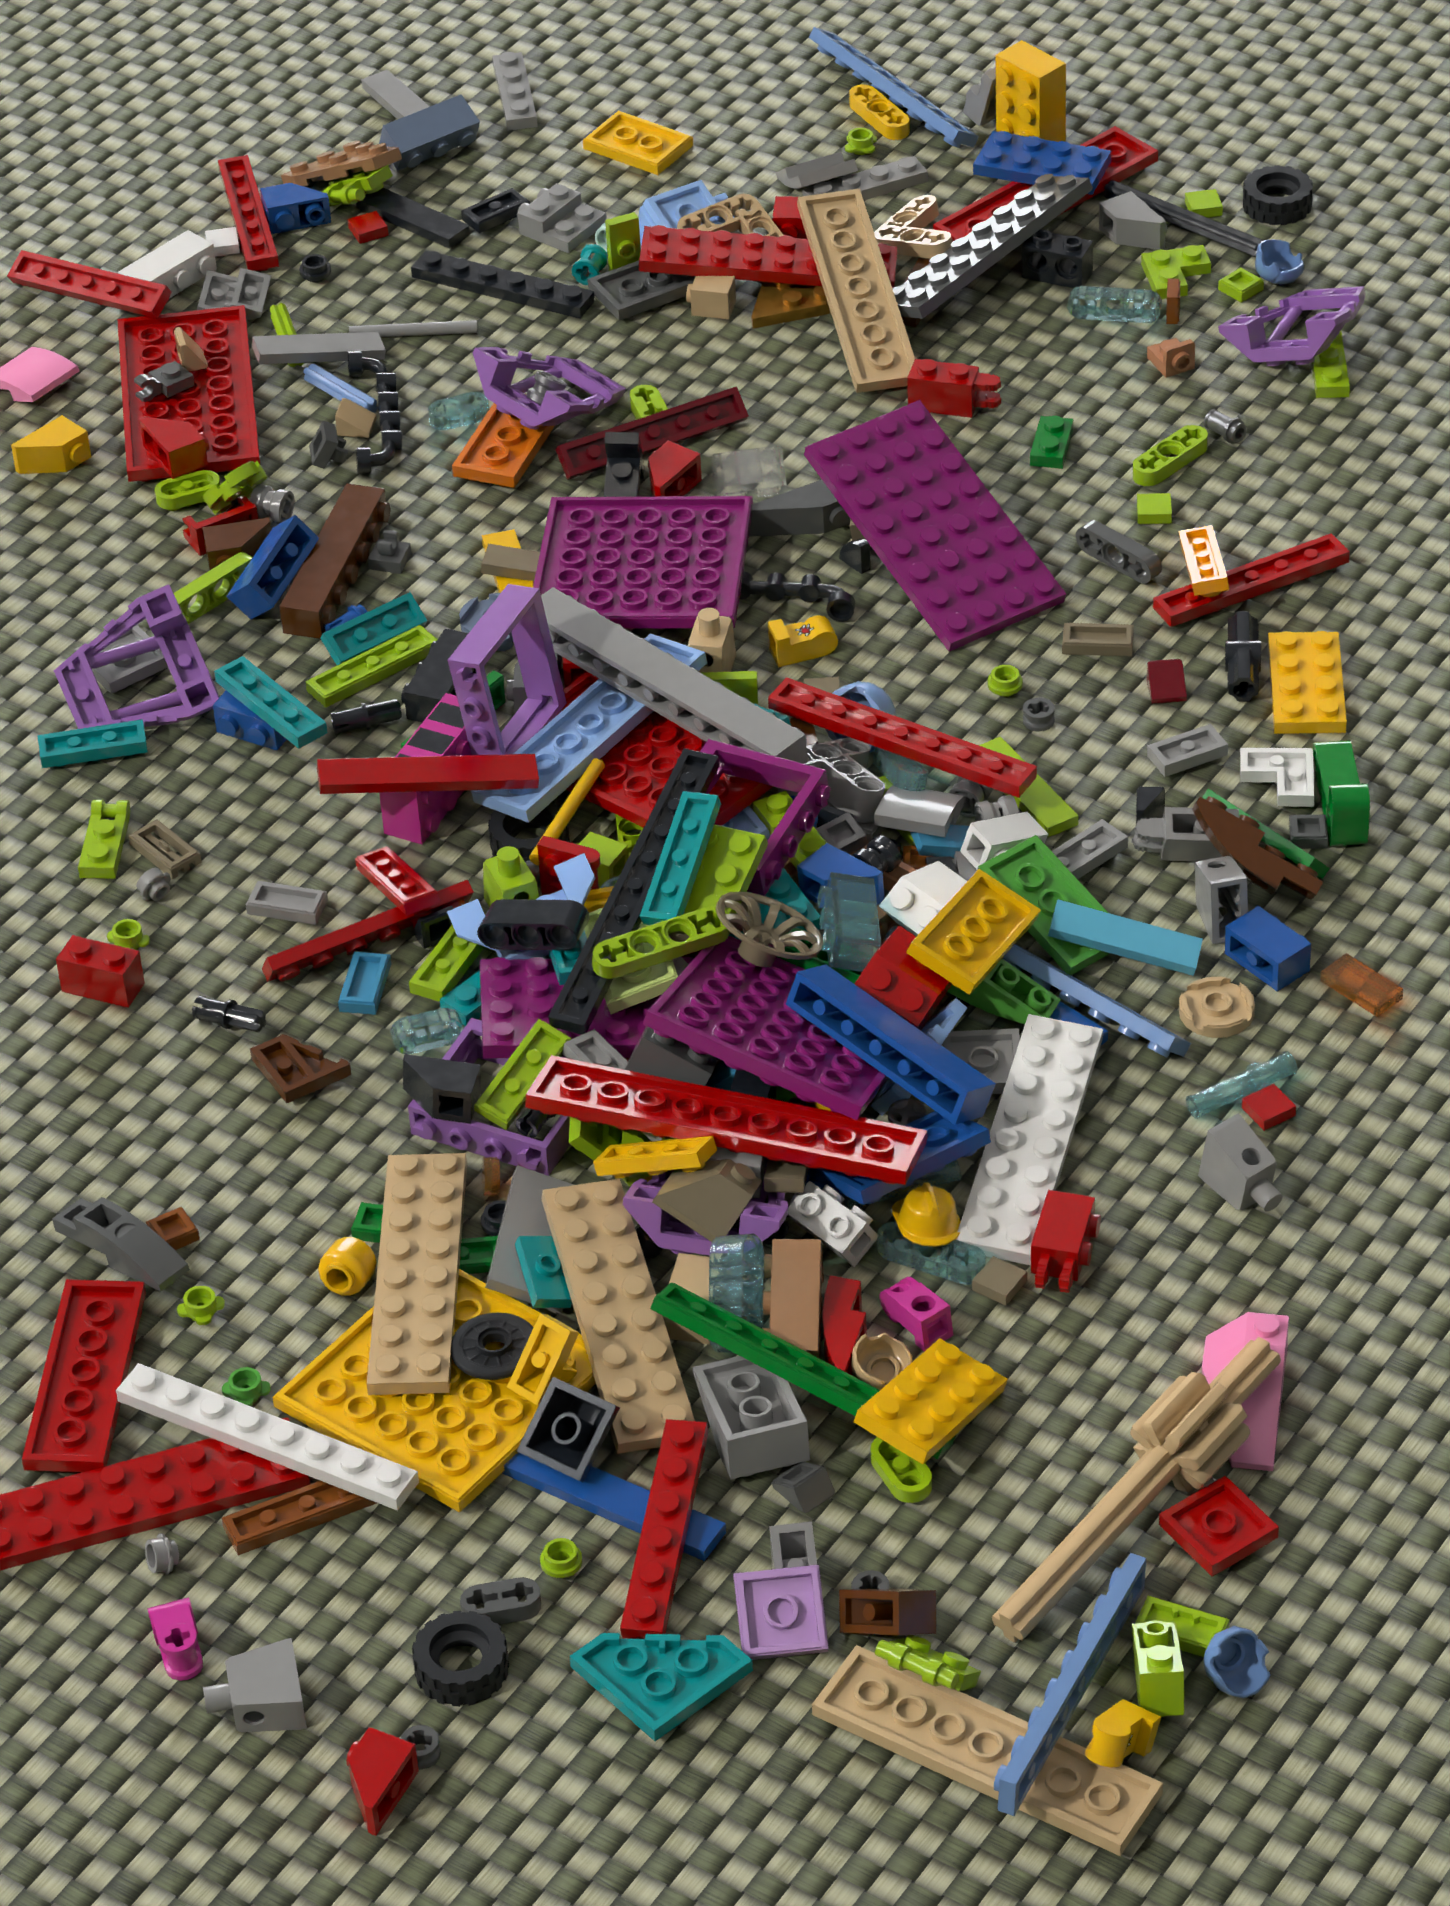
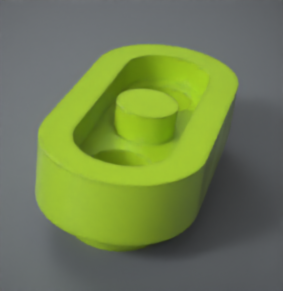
M201 470L174 479L163 480L156 485L154 490L156 503L163 509L175 511L185 506L205 502L202 498L205 492L214 484L218 488L221 485L219 475L210 470Z
M876 1437L870 1447L871 1464L893 1496L906 1503H916L926 1499L932 1491V1473L926 1463H919Z

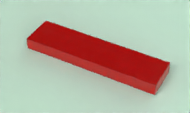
M385 846L355 858L357 870L406 916L440 903L438 891L389 847Z

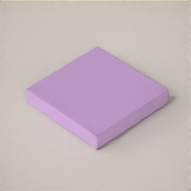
M819 1565L734 1573L741 1650L752 1660L828 1652Z

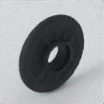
M497 1312L476 1316L460 1326L453 1335L451 1344L452 1360L461 1371L475 1378L498 1380L511 1377L534 1327L523 1318L509 1313ZM490 1342L505 1344L499 1350H488L485 1348Z

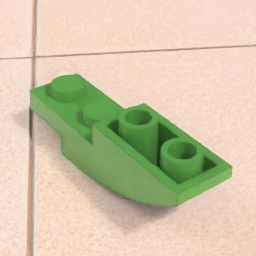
M1003 959L998 962L970 995L953 984L947 991L988 1013L1022 1024L1026 1023L1028 1014L1049 1018L1061 1000Z

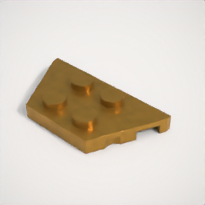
M763 282L751 315L752 328L755 329L831 314L823 286Z

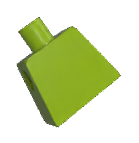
M503 847L498 850L497 856L486 859L483 862L484 899L489 908L496 900L513 899L514 896L518 900H536L539 898L536 879L515 847Z

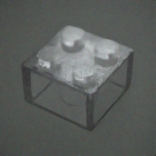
M781 445L715 453L710 457L715 496H746V493L757 491V498L769 497L780 494L779 489L787 486Z

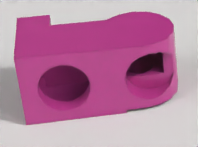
M905 1277L897 1284L880 1292V1303L886 1315L893 1322H899L913 1334L915 1344L921 1350L926 1351L939 1338L945 1341L953 1336L950 1305L921 1282H917L912 1277Z

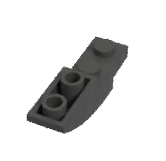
M103 1197L94 1203L80 1198L52 1218L56 1232L105 1254L110 1268L137 1281L145 1282L146 1285L160 1292L166 1287L171 1286L178 1278L190 1270L188 1263L162 1237L134 1215Z

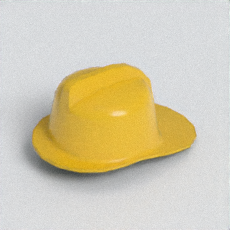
M924 1182L921 1187L911 1190L905 1198L897 1201L892 1206V1214L903 1237L912 1243L937 1247L953 1242L960 1234L958 1229L961 1221L957 1214L955 1200L943 1188L931 1186L930 1183Z

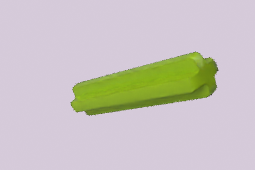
M283 303L273 304L270 307V317L277 335H297L286 305ZM288 363V365H289L290 367H293V368H294L296 365L302 366V365L304 364V363Z

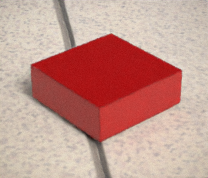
M377 211L347 219L348 228L360 244L389 235L388 226Z
M1274 1083L1242 1098L1241 1108L1264 1131L1296 1116V1105Z

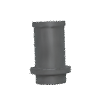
M1212 409L1204 418V427L1222 435L1228 443H1238L1246 435L1247 427L1244 425L1243 420L1238 417L1232 419L1220 413V411Z

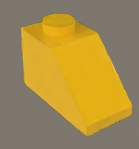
M63 415L11 445L15 470L19 474L67 472L91 458L87 430Z

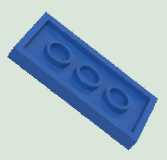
M992 131L973 163V175L1032 185L1035 184V180L1045 174H1053V176L1074 175L1075 177L1090 179L1093 190L1087 194L1093 195L1111 163V151L1100 149L1096 146L1086 147L1070 144L1066 141L1056 142L1040 139L1036 136L1027 137L1011 134L1006 131Z
M934 1111L905 1125L927 1130L926 1145L906 1185L898 1183L887 1184L881 1180L863 1176H848L842 1172L824 1168H817L819 1182L830 1186L832 1189L863 1205L875 1203L883 1195L897 1188L910 1186L915 1179L928 1173L938 1172L946 1164L960 1157L973 1155L977 1149L991 1143L989 1129L972 1120L954 1125Z

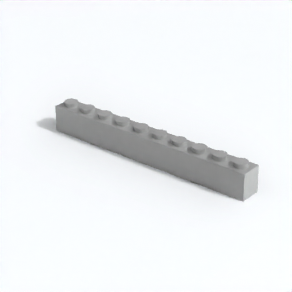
M554 587L541 595L554 652L706 742L708 739L802 764L808 762L806 736L800 729L792 727L778 719L771 712H766L754 705L747 698L737 695L725 688L721 683L715 682L701 674L697 669L689 667L671 654L663 652L644 638H639L624 629L620 624H615L600 615L596 610L579 603L572 596L566 595Z

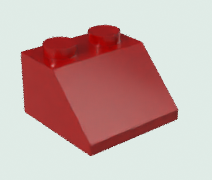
M899 925L875 952L855 982V985L921 1031L952 983L906 953L916 936Z

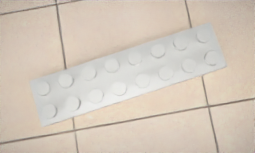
M1028 1014L990 1130L991 1143L985 1146L958 1229L960 1234L955 1240V1250L987 1257L995 1256L1001 1260L1031 1266V1243L1047 1192L1048 1190L1056 1191L1102 1043V1028Z

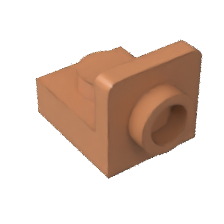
M1177 338L1164 340L1161 343L1147 347V358L1167 378L1195 369V343L1191 339L1179 342Z

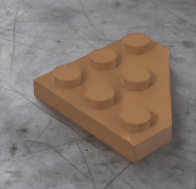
M354 141L343 145L344 150L334 154V151H328L317 155V161L310 164L304 161L291 165L290 171L282 174L281 178L283 184L293 183L307 186L310 184V178L312 182L338 179L348 176V170L351 173L363 170L368 172L402 160L399 147L386 146V143L374 145L373 142L361 144L360 141Z

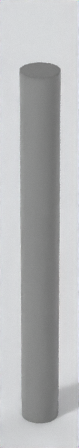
M477 320L363 325L349 326V333L378 332L381 338L478 333Z

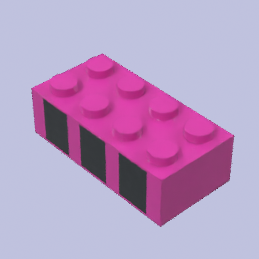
M445 693L395 757L472 755L457 696ZM464 790L379 793L384 834L423 845L429 835L438 829L440 821L447 812L455 807L457 799Z

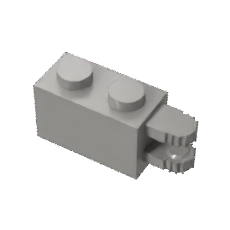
M1165 807L1162 818H1141L1140 821H1137V825L1134 828L1135 835L1132 838V843L1135 849L1142 852L1161 853V860L1201 861L1223 857L1201 828L1192 808ZM1226 809L1227 812L1239 818V809Z

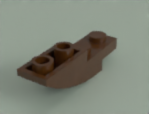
M1208 796L1207 799L1198 798L1192 810L1201 828L1223 857L1230 856L1234 859L1248 880L1271 895L1276 891L1280 883L1310 900L1317 895L1323 881L1316 878L1318 875L1316 871L1303 864H1298L1297 867L1284 860L1285 855L1281 851L1266 845L1265 848L1258 846L1265 832L1258 829L1260 826L1258 822L1242 814L1239 818L1226 811L1227 806L1223 802Z

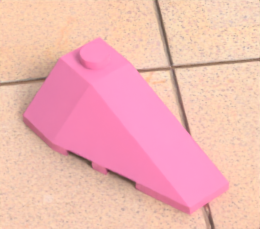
M1247 1312L1206 1336L1202 1374L1206 1377L1208 1384L1216 1378L1250 1340L1255 1341L1257 1337L1268 1341L1270 1349L1279 1353L1281 1358L1280 1364L1241 1404L1248 1416L1242 1423L1249 1427L1250 1435L1229 1458L1232 1468L1273 1471L1287 1356L1289 1316Z

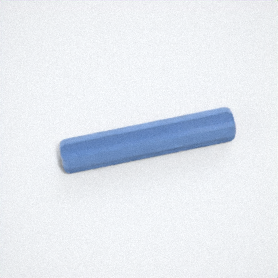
M310 364L308 368H304L305 381L339 401L342 398H346L376 413L378 409L376 407L377 400L316 364Z

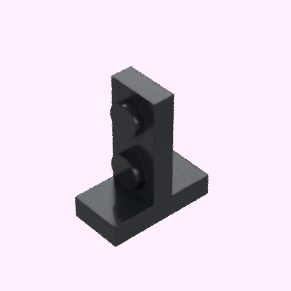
M605 432L607 464L604 497H639L640 479H644L645 472L639 432Z

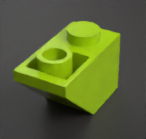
M1153 1620L1146 1623L1132 1624L1138 1705L1159 1716L1184 1715V1670L1176 1623Z

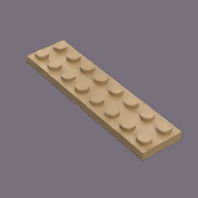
M860 189L798 197L797 207L856 393L907 386V377L915 356Z
M466 1153L388 1155L367 1374L368 1395L450 1393L452 1369L451 1344L455 1330L467 1174Z
M620 1179L544 1189L542 1191V1203L600 1398L620 1407L610 1428L617 1454L660 1447L666 1419L695 1421L663 1316L650 1309L656 1294L631 1214L623 1206L625 1194Z
M858 1645L854 1647L812 1703L813 1716L998 1800L999 1792L994 1790L997 1771L1002 1764L1007 1766L1010 1762L1016 1738L1019 1735L1025 1736L1028 1731L1027 1721L955 1689H949L943 1685L935 1687L922 1681L921 1675L909 1670L899 1671L888 1666L887 1660L876 1656L874 1652ZM1059 1737L1018 1810L1121 1856L1162 1796L1163 1783L1122 1764L1119 1767L1112 1768L1095 1764L1085 1756V1747Z

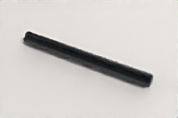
M1110 180L1104 186L1103 195L1108 199L1132 191L1142 201L1146 202L1153 211L1162 216L1166 222L1250 256L1256 257L1258 244L1263 241L1260 238L1114 180Z

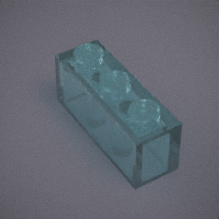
M830 872L827 886H821L818 895V908H822L820 929L824 930L822 951H827L829 967L863 972L881 944L874 878Z

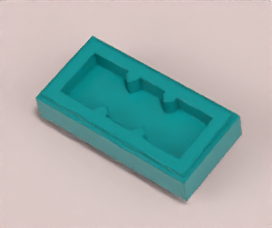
M518 1236L515 1248L533 1308H570L572 1301L553 1237Z

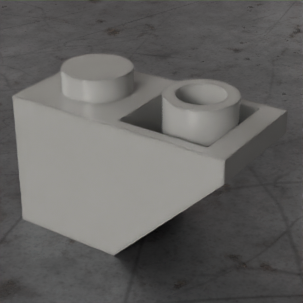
M1132 191L1099 203V230L1115 244L1159 250L1165 248L1166 221Z

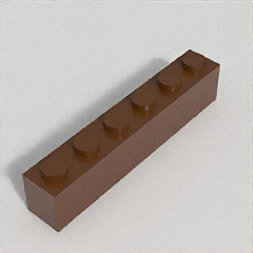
M346 483L318 535L319 540L303 562L279 606L284 634L320 639L322 634L326 632L325 626L335 620L339 606L344 605L350 585L355 584L359 568L362 563L365 564L367 562L369 550L372 544L376 543L379 538L383 523H387L389 520L391 508L390 504L386 503L385 488Z

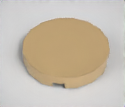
M1226 977L1199 979L1188 985L1187 991L1181 994L1179 998L1180 1019L1188 1029L1198 1035L1210 1038L1230 1037L1241 1033L1250 1026L1255 1016L1254 996L1247 986L1240 982L1239 986L1233 984L1231 979Z

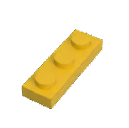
M713 1136L609 1145L593 1161L597 1176L613 1175L614 1178H625L639 1172H647L648 1175L653 1176L674 1169H682L683 1172L688 1173L703 1168L705 1162L717 1151Z

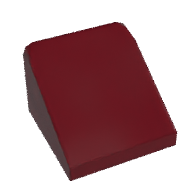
M1182 660L1149 661L1147 663V685L1151 703L1187 701Z

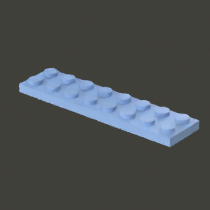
M651 633L644 638L651 645L665 653L671 654L677 660L698 671L707 664L704 651ZM598 679L514 753L535 754L539 775V786L537 789L472 790L473 801L529 823L585 772L594 758L600 759L649 716L653 710L603 680Z

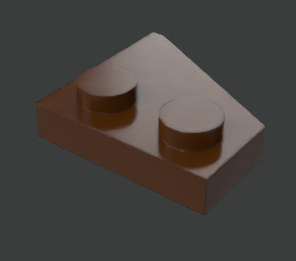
M285 1034L250 1048L251 1060L286 1104L351 1075L350 1063L347 1060L341 1058L338 1063L323 1057V1050L311 1045H303L297 1039Z

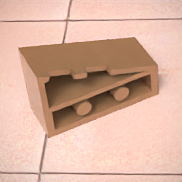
M772 1239V1254L764 1255V1278H771V1291H763V1315H770V1328L762 1329L820 1359L821 1311L823 1308L821 1293L822 1283H824L821 1239Z

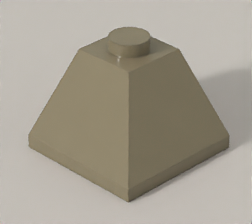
M731 1159L705 1162L703 1168L694 1172L686 1173L682 1169H674L652 1203L719 1247L762 1180L756 1177L755 1173L748 1166L735 1163Z

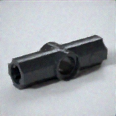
M1246 611L1236 612L1233 617L1228 618V640L1225 642V672H1228V694L1234 696L1239 702H1248L1252 697L1259 695V672H1261V641H1258V619Z

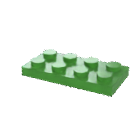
M1037 835L978 866V869H981L1041 909L1038 918L1027 931L1064 972L1073 975L1110 954L1048 936L1058 899L1108 912Z

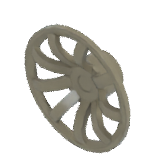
M730 892L722 895L716 904V913L721 923L742 940L738 953L751 964L760 967H770L773 965L776 956L801 960L813 958L821 951L823 938L819 930L805 916L782 902L750 892ZM736 901H744L747 904L750 917L744 907ZM758 903L770 906L764 924L761 923ZM725 907L735 910L737 914H725ZM779 910L791 917L776 929L773 928ZM731 923H739L743 928L744 934L737 930ZM797 926H803L808 931L788 933ZM800 940H807L813 944L812 948L809 949L807 945ZM785 947H795L800 953L785 952Z

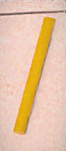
M594 758L543 834L544 836L555 839L560 837L605 768L602 760ZM537 845L529 856L530 861L535 865H539Z

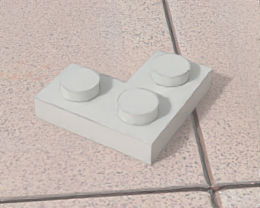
M1240 748V782L1277 783V806L1314 807L1313 748Z

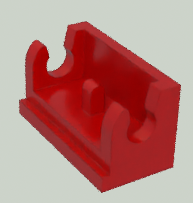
M245 495L237 497V501L242 506L198 523L191 516L184 517L182 520L188 526V528L183 530L184 538L198 555L202 556L206 554L203 527L258 519L257 506L251 503Z

